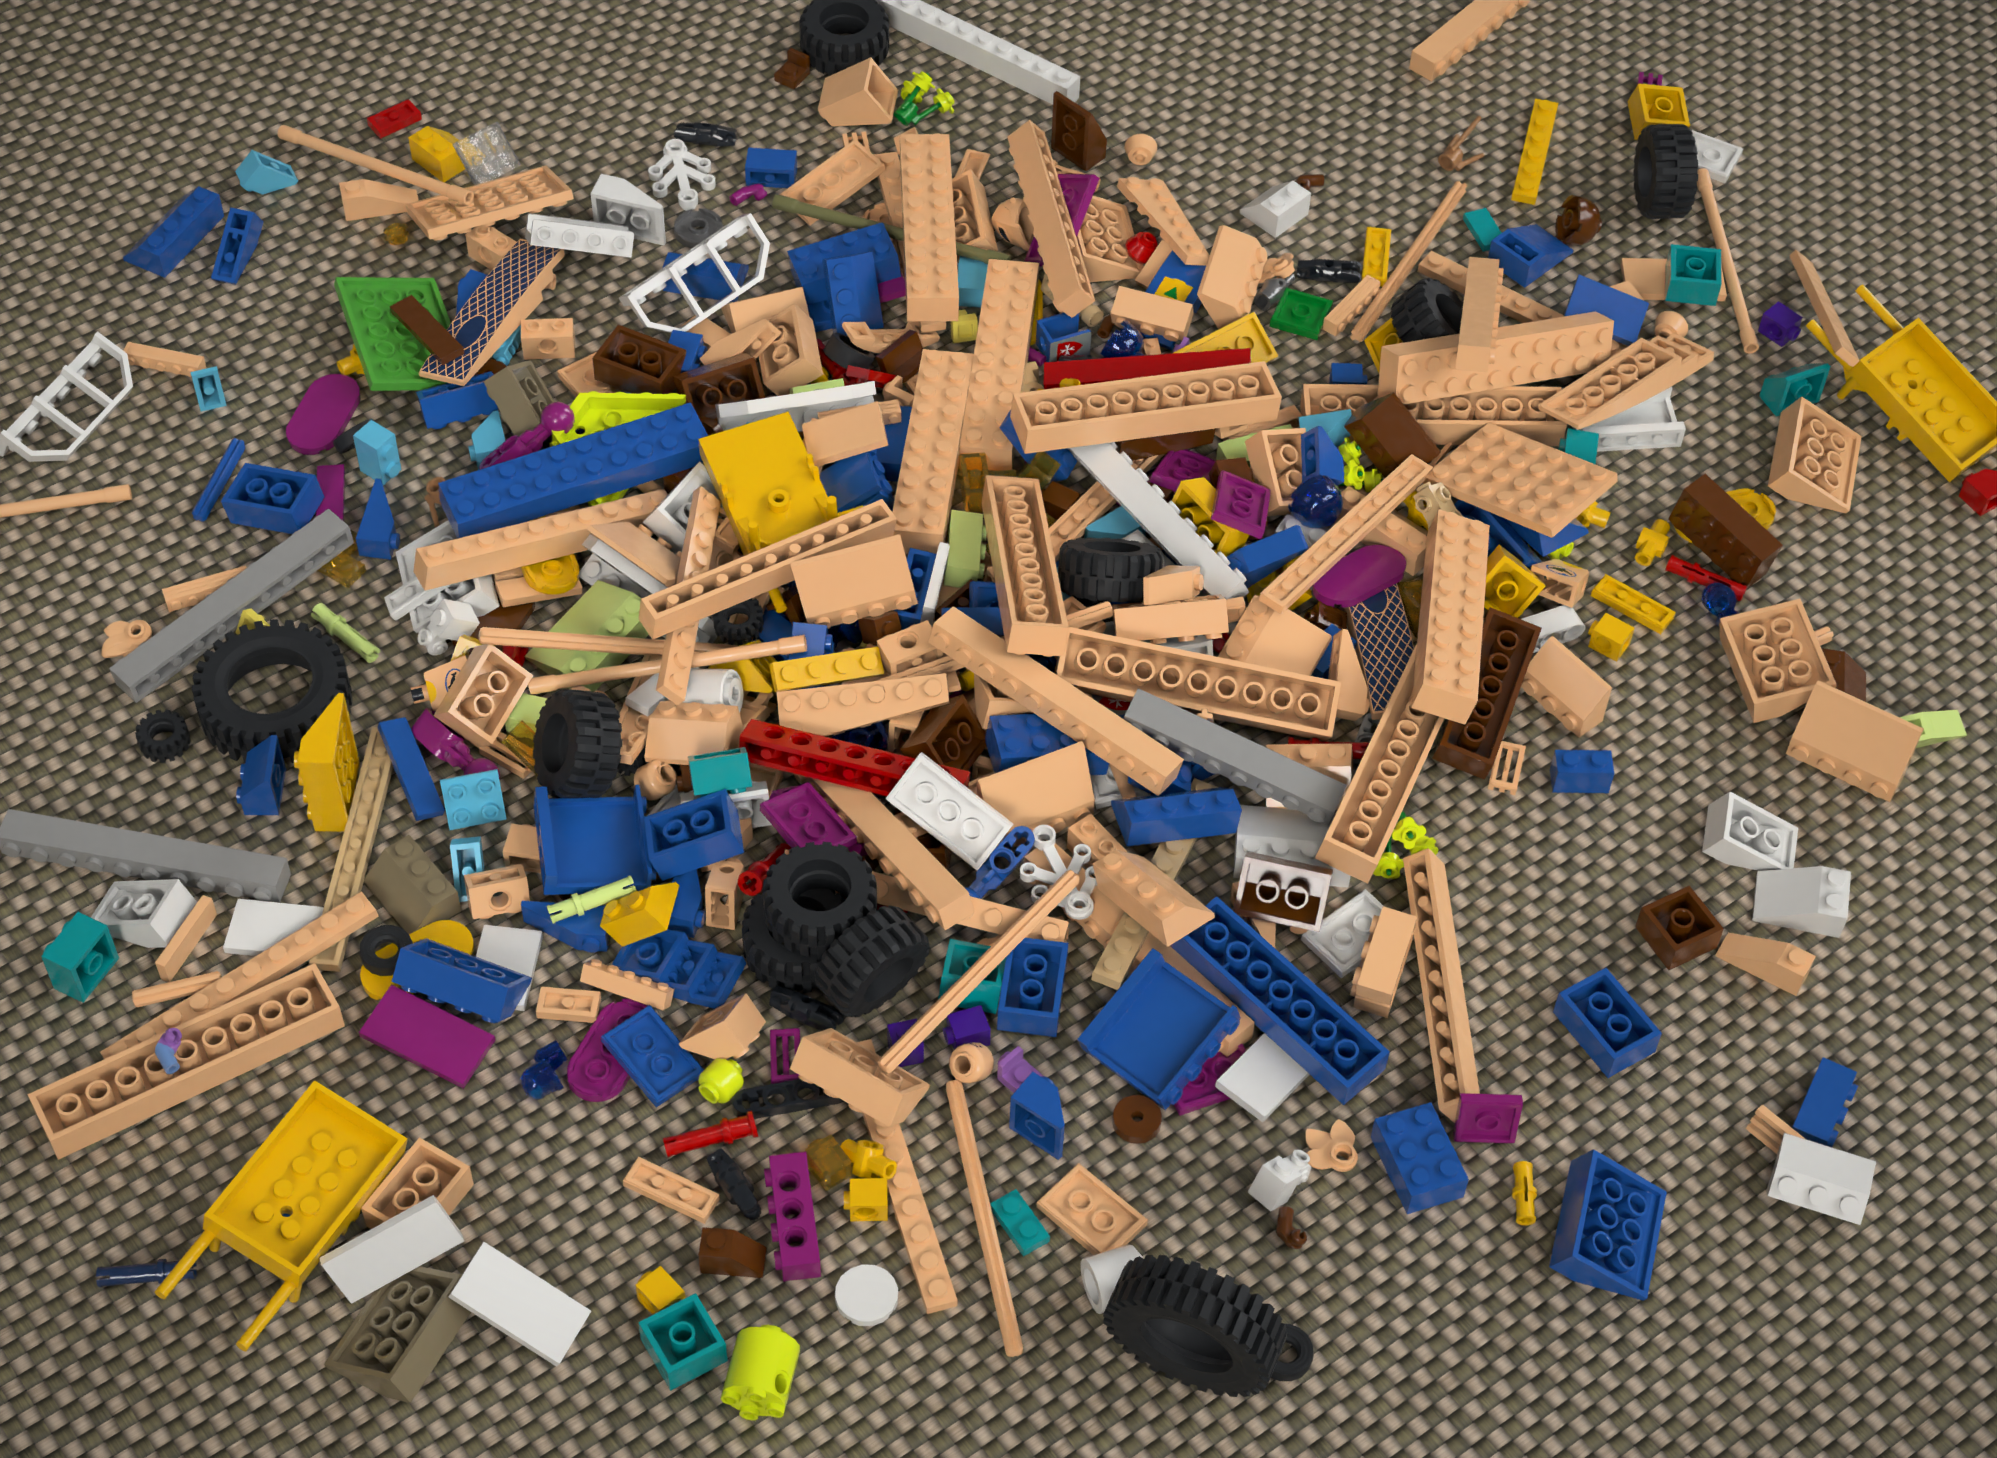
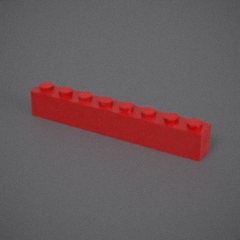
M1250 348L1044 362L1043 385L1046 390L1060 388V382L1065 378L1078 379L1080 385L1248 364L1252 363Z

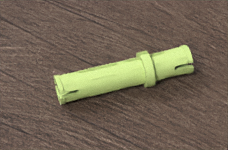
M323 603L317 604L312 609L311 617L320 622L331 636L335 635L368 663H372L378 658L380 649L349 626L344 617L341 615L337 616Z
M631 875L580 895L574 893L571 895L572 898L547 905L549 914L561 910L559 913L550 915L552 923L554 924L576 914L578 916L585 915L584 911L637 891L634 885L623 889V887L634 883Z

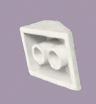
M601 174L591 192L593 221L628 226V231L634 233V239L664 246L666 236L663 206L627 180Z
M701 462L679 482L643 521L658 538H662L673 546L671 550L675 554L683 550L693 491L701 486L719 499L708 472Z
M1728 792L1708 805L1702 852L1725 864L1758 871L1794 868L1798 827L1738 795Z
M1824 866L1758 871L1756 874L1752 921L1840 938L1848 919L1851 872Z
M179 879L116 881L112 884L91 918L107 925L111 937L147 948L166 947L197 901Z

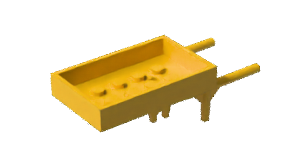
M1862 284L1855 292L1892 330L1893 336L1860 359L1853 367L1849 366L1834 353L1825 331L1814 319L1807 323L1806 327L1843 366L1846 383L1838 391L1837 397L1843 400L1853 389L1866 392L1890 418L1886 427L1889 430L1893 427L1899 430V435L1896 438L1901 441L1908 437L1950 483L1997 447V401L1919 317L1903 328Z
M789 411L698 439L701 459L744 556L838 517L836 497L827 496L820 481L819 469L817 466H814L812 454L807 453ZM779 588L768 591L777 613L786 611L787 606Z
M314 1080L204 1214L203 1233L158 1286L155 1294L161 1299H166L208 1246L210 1251L217 1252L220 1250L221 1241L285 1281L237 1341V1347L242 1351H247L287 1299L293 1303L299 1300L302 1283L320 1262L319 1258L327 1253L340 1235L344 1236L347 1233L350 1223L357 1220L361 1207L405 1153L408 1138ZM282 1214H289L290 1216L284 1217Z

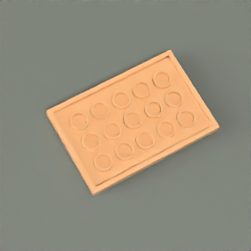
M545 165L466 187L465 189L471 190L474 193V198L470 205L451 200L444 195H437L405 205L408 215L429 239L437 241L448 237V234L455 232L458 234L470 232L473 227L480 225L482 227L492 226L496 223L495 221L501 219L513 220L518 218L519 214L526 212L538 213L543 211L544 207L551 205L554 207L567 204V201L574 198L572 190Z
M1488 422L1435 465L1432 472L1425 478L1423 484L1430 482L1433 485L1442 482L1452 497L1552 538L1616 484L1618 478L1616 472Z

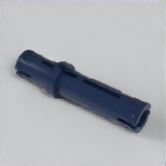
M159 1259L157 1263L97 1267L96 1277L110 1276L97 1279V1286L100 1288L103 1286L158 1282L161 1284L179 1261L167 1262V1259ZM195 1262L191 1268L196 1267L197 1263ZM197 1269L188 1270L181 1280L196 1279Z

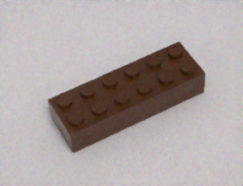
M1489 608L1483 619L1478 701L1465 725L1446 719L1432 759L1485 780L1495 762L1542 627L1494 608Z

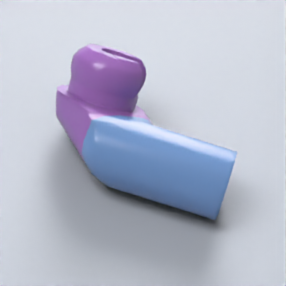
M177 1028L167 1029L155 1047V1054L166 1074H173L180 1068L174 1056L182 1038V1033Z

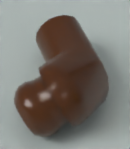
M1300 175L1295 182L1309 190L1311 187L1324 186V175Z
M1111 314L1103 318L1097 331L1098 336L1103 339L1109 337L1115 323H1112Z
M1282 1206L1278 1212L1276 1234L1289 1248L1300 1249L1306 1243L1307 1235L1304 1231L1301 1232L1300 1229H1295L1292 1226L1294 1210L1291 1207Z

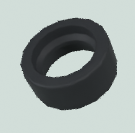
M837 332L831 335L823 349L824 353L831 360L845 369L848 368V365L869 369L875 359L872 352L857 347L848 336Z

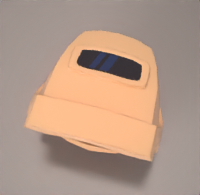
M1013 197L997 207L991 218L992 225L1006 242L1018 246L1025 251L1029 250L1034 237L1033 224L1028 218L1029 210L1022 199Z

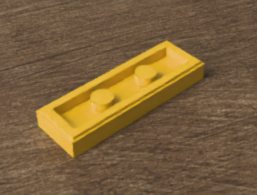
M1367 227L1361 281L1367 275L1379 280L1380 287H1383L1387 281L1391 229Z
M1607 574L1603 576L1591 592V597L1660 635L1676 614L1675 611Z

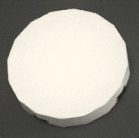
M859 1265L850 1268L840 1277L836 1285L835 1303L839 1313L844 1318L846 1317L851 1320L853 1324L858 1326H874L887 1320L893 1310L896 1309L898 1305V1287L894 1277L887 1270L876 1265Z

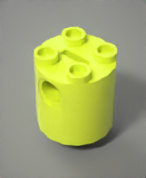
M761 1325L760 1327L742 1329L736 1338L720 1398L721 1401L740 1410L739 1415L747 1420H757L759 1416L783 1417L800 1353V1345L785 1331L774 1325Z

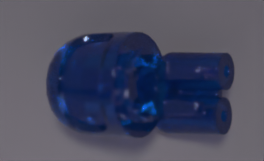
M1711 583L1705 587L1701 596L1702 604L1710 613L1718 617L1716 625L1720 628V618L1739 614L1738 611L1734 610L1736 595L1730 587L1722 583Z
M554 1040L535 1052L533 1056L535 1064L526 1068L521 1075V1086L524 1092L532 1099H543L548 1094L564 1088L555 1070L568 1059L558 1042Z

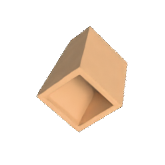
M870 57L825 78L818 111L821 117L826 119L831 126L889 124L893 119L898 89Z

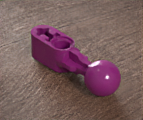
M562 402L548 404L541 413V423L533 430H526L520 436L514 435L508 438L481 462L479 469L537 452L542 448L543 441L552 435V431L565 430V434H567L574 426L575 417L573 410Z
M425 708L411 727V731L417 740L439 759L448 762L453 767H460L464 771L463 775L497 769L500 780V772L494 762L485 758L475 759L470 754V748L463 742L464 738L433 716L435 711Z

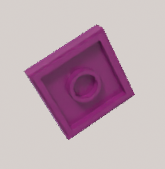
M1460 1093L1453 1130L1454 1142L1515 1143L1523 1106L1522 1095Z

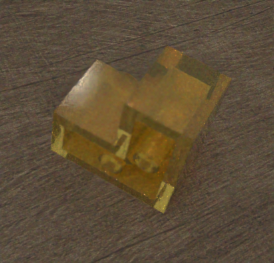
M985 452L959 454L958 478L964 511L983 514L981 502L986 475L1016 477L1015 470L989 472Z

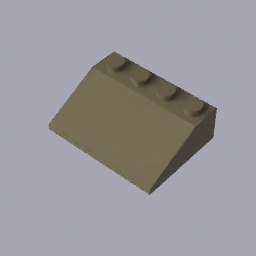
M419 1266L375 1290L324 1363L325 1367L387 1398L411 1403L467 1317L471 1314V1311L448 1297L462 1275Z

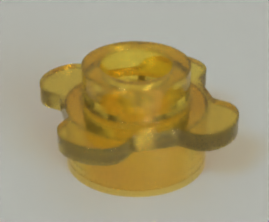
M394 223L383 230L384 234H386L384 237L385 241H388L391 245L405 243L409 232L406 231L408 228L407 224Z

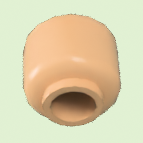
M653 760L636 770L634 785H640L641 796H645L647 800H657L674 790L676 774L669 764Z
M972 1042L958 1046L952 1052L949 1058V1067L952 1075L957 1080L970 1084L984 1080L991 1074L994 1067V1059L988 1047L981 1043Z

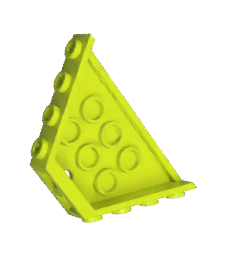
M596 391L580 392L569 406L573 410L575 417L573 428L567 434H565V430L552 431L550 447L686 404V395L677 393L652 394L649 392L641 394L624 392L599 393ZM579 428L585 430L583 434H577L575 431ZM628 489L588 502V506L622 499Z

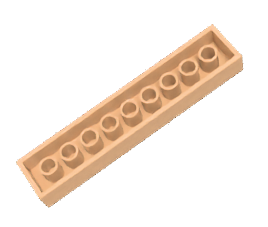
M900 134V176L907 322L958 321L959 288L949 134Z
M989 259L959 446V468L1012 472L1015 447L999 427L1011 410L1013 394L1023 393L1039 285V263Z
M1595 311L1498 327L1494 364H1489L1488 373L1455 370L1459 334L1381 346L1378 396L1381 398L1394 392L1404 405L1588 373L1610 359L1614 320Z
M927 349L922 351L892 511L897 518L893 536L900 534L905 554L909 553L910 548L937 554L939 543H946L959 466V446L973 353Z
M1264 361L1013 394L1010 418L1025 454L1275 421L1278 418L1282 396Z
M1303 384L1300 402L1302 416L1351 409V414L1353 415L1358 407L1380 398L1378 396V385ZM1509 386L1404 404L1435 445H1446L1448 443L1461 445L1489 422L1547 446H1559L1560 438L1564 439L1567 428L1566 423L1538 409L1539 404L1561 391V387ZM1352 436L1348 437L1351 442L1355 441Z
M986 475L981 503L1007 653L1017 655L1038 654L1046 657L1063 656L1069 627L1039 479Z
M1438 509L1427 532L1411 708L1465 725L1478 701L1490 525L1484 524L1479 520L1468 519L1456 513Z
M1073 627L1068 628L1064 655L1057 656L1054 671L1056 675L1083 693L1132 702L1139 688L1195 715L1196 713H1202V708H1207L1208 713H1212L1213 719L1310 739L1317 737L1325 742L1333 735L1342 683Z
M1417 644L1315 856V859L1367 884L1380 861L1444 720L1442 717L1411 708Z
M313 963L174 1027L180 1030L182 1038L180 1046L174 1055L180 1068L173 1074H166L155 1054V1047L161 1036L165 1033L163 1032L27 1095L59 1160L332 1033L345 1025L340 1006L317 965Z

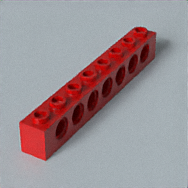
M755 719L749 721L739 738V748H746L749 763L884 796L889 795L916 759ZM938 764L967 788L969 787V771Z

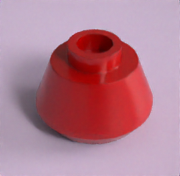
M1139 232L1128 238L1125 246L1126 252L1131 259L1137 263L1146 264L1158 247V244L1153 234Z

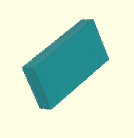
M1487 208L1466 212L1463 215V221L1483 252L1489 251L1491 241L1502 232Z

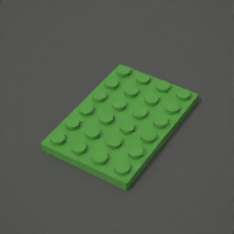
M335 278L334 287L370 391L424 390L447 383L419 376L420 369L431 353L391 313L390 309L391 305L412 295L447 330L451 322L434 278Z

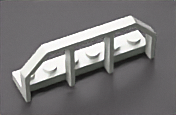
M751 213L740 215L620 296L619 300L624 307L631 306L645 328L672 333L673 330L686 332L764 278L770 243ZM749 225L760 242L761 247L755 277L739 287L717 251L727 246L726 240L732 236L736 239L748 231L746 227ZM709 253L733 292L703 312L681 279V276L687 273L686 267L692 263L695 266L699 265L708 258L706 254ZM672 278L696 315L694 319L680 328L650 322L639 306L647 300L645 295L651 291L655 294L667 286L665 282Z
M97 331L87 347L68 366L65 365L62 368L60 375L40 396L36 395L33 398L31 405L6 431L3 430L0 433V456L3 457L10 450L17 452L29 462L67 461L130 394L133 384L127 353ZM101 349L120 362L124 389L114 400L84 379L87 373L85 370L89 366L95 367L103 356L100 354ZM72 384L105 407L85 431L54 408V403L58 399L62 401L71 390L69 387ZM43 416L45 418L49 417L77 439L67 450L32 451L22 443L21 438L25 433L30 435L38 426L39 422L37 421Z
M868 381L835 388L815 389L802 393L715 404L718 424L722 427L723 431L745 425L747 422L752 423L788 411L797 431H803L802 424L810 422L812 418L818 419L817 412L873 403V395L876 394L875 382Z
M589 534L582 544L593 554L579 571V577L591 586L597 580L631 591L641 598L668 588L595 536ZM706 617L699 620L695 642L713 643L717 635L713 621Z

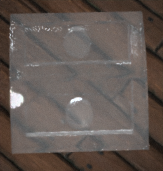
M498 121L452 144L474 185L494 180L521 166Z

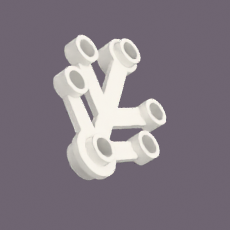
M671 139L666 142L663 148L664 156L648 169L649 179L658 181L652 186L653 195L657 198L665 197L668 193L667 187L677 178L680 192L678 193L679 205L685 211L694 210L698 205V193L690 188L687 177L700 182L702 189L706 191L713 190L716 187L715 177L707 174L711 171V161L687 152V147L682 140ZM683 160L696 165L697 170L684 165ZM673 162L674 167L663 177V170Z
M1039 825L1033 830L1035 837L1033 845L1044 852L1054 873L1038 868L1031 862H1027L1020 867V878L1028 883L1039 880L1053 885L1068 870H1072L1078 875L1083 864L1090 861L1091 849L1086 844L1075 846L1073 858L1068 869H1066L1054 846L1056 841L1055 830L1049 825ZM1084 852L1086 855L1080 856L1078 853ZM1093 866L1086 869L1085 882L1080 891L1075 887L1058 904V906L1064 907L1066 914L1073 919L1082 920L1088 918L1093 912L1094 903L1090 896L1095 886H1097L1096 878L1090 877L1091 874H1095ZM1029 870V871H1032L1033 873H1032V874H1026V873H1024V872ZM1045 885L1034 886L1031 891L1032 901L1035 903L1040 898L1036 894H1044L1048 888Z

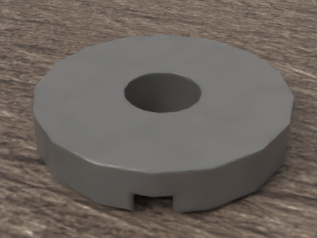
M699 208V211L692 212V209L687 210L675 220L674 235L683 246L693 248L723 227L722 219L714 211ZM695 227H704L700 230L694 229Z

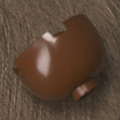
M1576 195L1567 197L1561 208H1565L1562 216L1557 215L1556 237L1562 240L1564 244L1580 246L1590 242L1600 231L1602 221L1599 209L1589 199Z

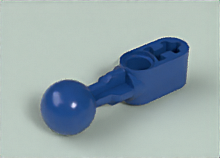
M1018 826L1011 830L976 872L974 882L968 888L964 887L970 896L982 899L989 890H996L1004 879L1016 869L1033 847L1035 837L1031 829L1025 826ZM1024 837L1026 839L1025 845L1021 844L1013 853L1011 849L1014 847L1016 838L1021 839ZM997 857L1006 858L1009 862V867L1006 869L997 868L994 864V859Z

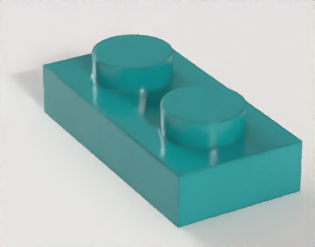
M1017 1189L990 1203L993 1215L1023 1257L1050 1242V1235Z

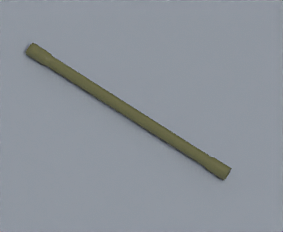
M778 194L774 196L772 208L792 214L797 213L854 229H862L881 223L800 202L797 199ZM883 223L890 238L903 241V228ZM956 242V255L981 261L987 265L989 259L1011 260V255L990 249L985 250Z

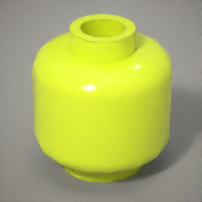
M723 1058L713 1060L699 1075L698 1082L700 1085L698 1089L701 1095L714 1104L730 1101L744 1084L741 1066L732 1059L728 1061Z

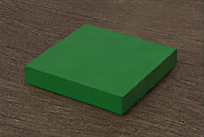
M1286 288L1272 315L1269 327L1318 340L1323 329L1324 318L1330 313L1333 301Z

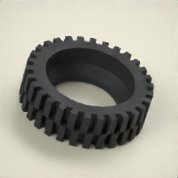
M278 619L270 620V626L263 627L262 621L254 622L255 629L248 630L247 625L239 627V635L235 636L232 631L225 634L227 642L223 643L219 639L213 643L215 652L207 649L203 654L205 662L199 660L196 666L198 673L193 674V699L205 736H208L209 742L213 747L217 745L219 752L223 755L229 752L230 759L238 761L242 755L244 764L246 763L248 751L271 735H277L283 758L290 757L291 762L294 763V753L299 751L301 739L338 693H344L350 717V706H352L353 699L343 654L340 653L338 645L336 643L333 644L332 639L327 634L322 637L321 630L316 627L309 631L308 624L300 622L298 628H295L293 620H285L284 626H279ZM287 664L299 666L312 672L311 687L304 698L294 706L280 712L260 714L247 711L235 704L228 693L239 679L262 667Z
M1146 1255L1144 1259L1139 1256L1134 1261H1128L1121 1272L1103 1314L1104 1325H1107V1332L1114 1335L1113 1340L1117 1344H1124L1122 1349L1127 1354H1136L1134 1359L1140 1363L1147 1362L1150 1364L1149 1369L1154 1372L1160 1370L1166 1373L1164 1377L1171 1380L1175 1377L1182 1380L1181 1384L1189 1387L1191 1384L1196 1385L1199 1391L1207 1392L1208 1389H1211L1215 1395L1223 1396L1225 1391L1230 1397H1237L1238 1393L1243 1397L1250 1396V1393L1256 1395L1259 1394L1260 1390L1264 1391L1287 1338V1332H1285L1287 1329L1286 1325L1281 1323L1282 1317L1280 1314L1273 1313L1275 1308L1271 1304H1262L1264 1298L1258 1293L1250 1294V1287L1245 1284L1238 1286L1233 1283L1235 1278L1227 1274L1225 1277L1217 1275L1218 1270L1211 1267L1208 1270L1202 1269L1198 1262L1191 1261L1190 1265L1185 1264L1183 1258L1174 1257L1173 1261H1171L1167 1255H1159L1158 1259L1153 1255Z

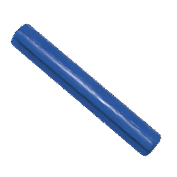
M232 439L192 511L193 518L196 521L204 522L210 514L246 448L245 442L242 439Z

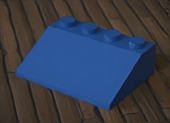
M1594 1149L1573 1159L1569 1167L1549 1267L1575 1282L1635 1299L1646 1300L1667 1192Z

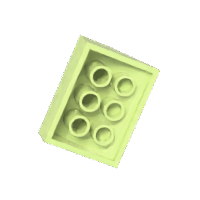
M597 580L548 631L644 639L649 635L639 620L642 598L631 591ZM532 648L525 655V658L548 675H561L618 666L630 654ZM604 682L581 686L591 691H596Z

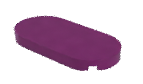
M329 374L318 378L310 385L286 427V436L294 451L304 455L320 454L319 451L326 449L328 451L334 447L333 441L343 433L360 403L359 386L354 379L342 374Z
M1369 545L1362 547L1341 558L1313 584V595L1318 601L1328 606L1334 607V604H1342L1341 608L1355 606L1400 582L1405 574L1406 559L1399 551L1389 546Z
M625 998L621 1002L607 1004L601 1010L567 1066L568 1084L576 1096L590 1102H602L617 1096L624 1089L630 1076L601 1042V1036L648 1005Z

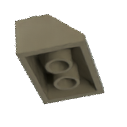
M531 360L507 366L484 381L489 397L495 401L500 410L501 418L509 425L513 436H520L526 430H533L541 423L543 409L548 404L555 402ZM550 435V436H549L546 440H544L543 442H545V441L551 439V438H552V435Z
M410 835L385 848L364 879L365 886L399 927L408 934L416 932L430 923L447 920L461 912L458 891Z

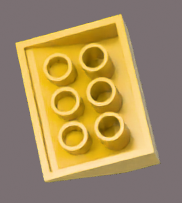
M338 693L301 739L299 751L294 753V767L299 769V786L304 787L303 802L308 803L307 817L308 820H312L315 831L344 832L357 786L360 760L344 693Z

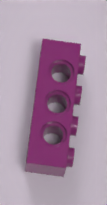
M806 1152L769 1156L770 1168H764L766 1187H772L773 1195L767 1196L769 1215L775 1214L776 1223H770L772 1242H779V1251H774L775 1269L782 1270L783 1282L821 1277ZM785 1187L795 1188L791 1191L782 1190ZM790 1214H795L798 1216L793 1219L786 1218V1216ZM792 1242L801 1243L797 1247H792L789 1244Z

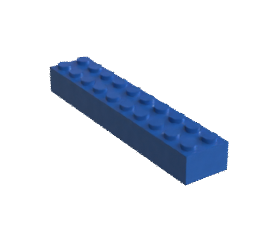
M690 402L438 483L440 503L457 539L520 524L695 467L699 462L704 464L700 456L698 439L706 437L708 434Z

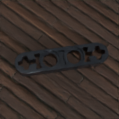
M801 1079L738 1091L732 1098L733 1112L736 1117L744 1116L747 1114V1111L752 1110L754 1119L844 1102L840 1098H833L825 1093L820 1096V1087L818 1085L804 1082ZM804 1088H809L815 1094L810 1099H802L798 1096V1092ZM773 1094H780L785 1098L778 1105L768 1102V1098ZM761 1097H762V1099H763V1106H762V1107H760V1103H759V1099H758V1098H761ZM748 1101L750 1108L744 1109L742 1102Z

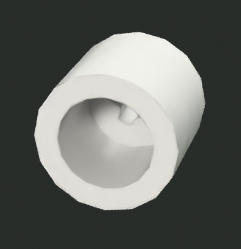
M690 669L686 697L683 702L738 706L740 713L744 696L741 678L737 671L732 669Z
M1133 1245L1118 1247L1081 1260V1275L1084 1288L1096 1313H1104L1127 1262L1130 1260L1134 1261L1136 1257H1142Z

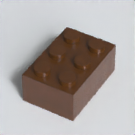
M747 353L732 356L673 376L677 393L686 395V404L691 402L698 417H709L717 423L715 404L765 398L755 357Z

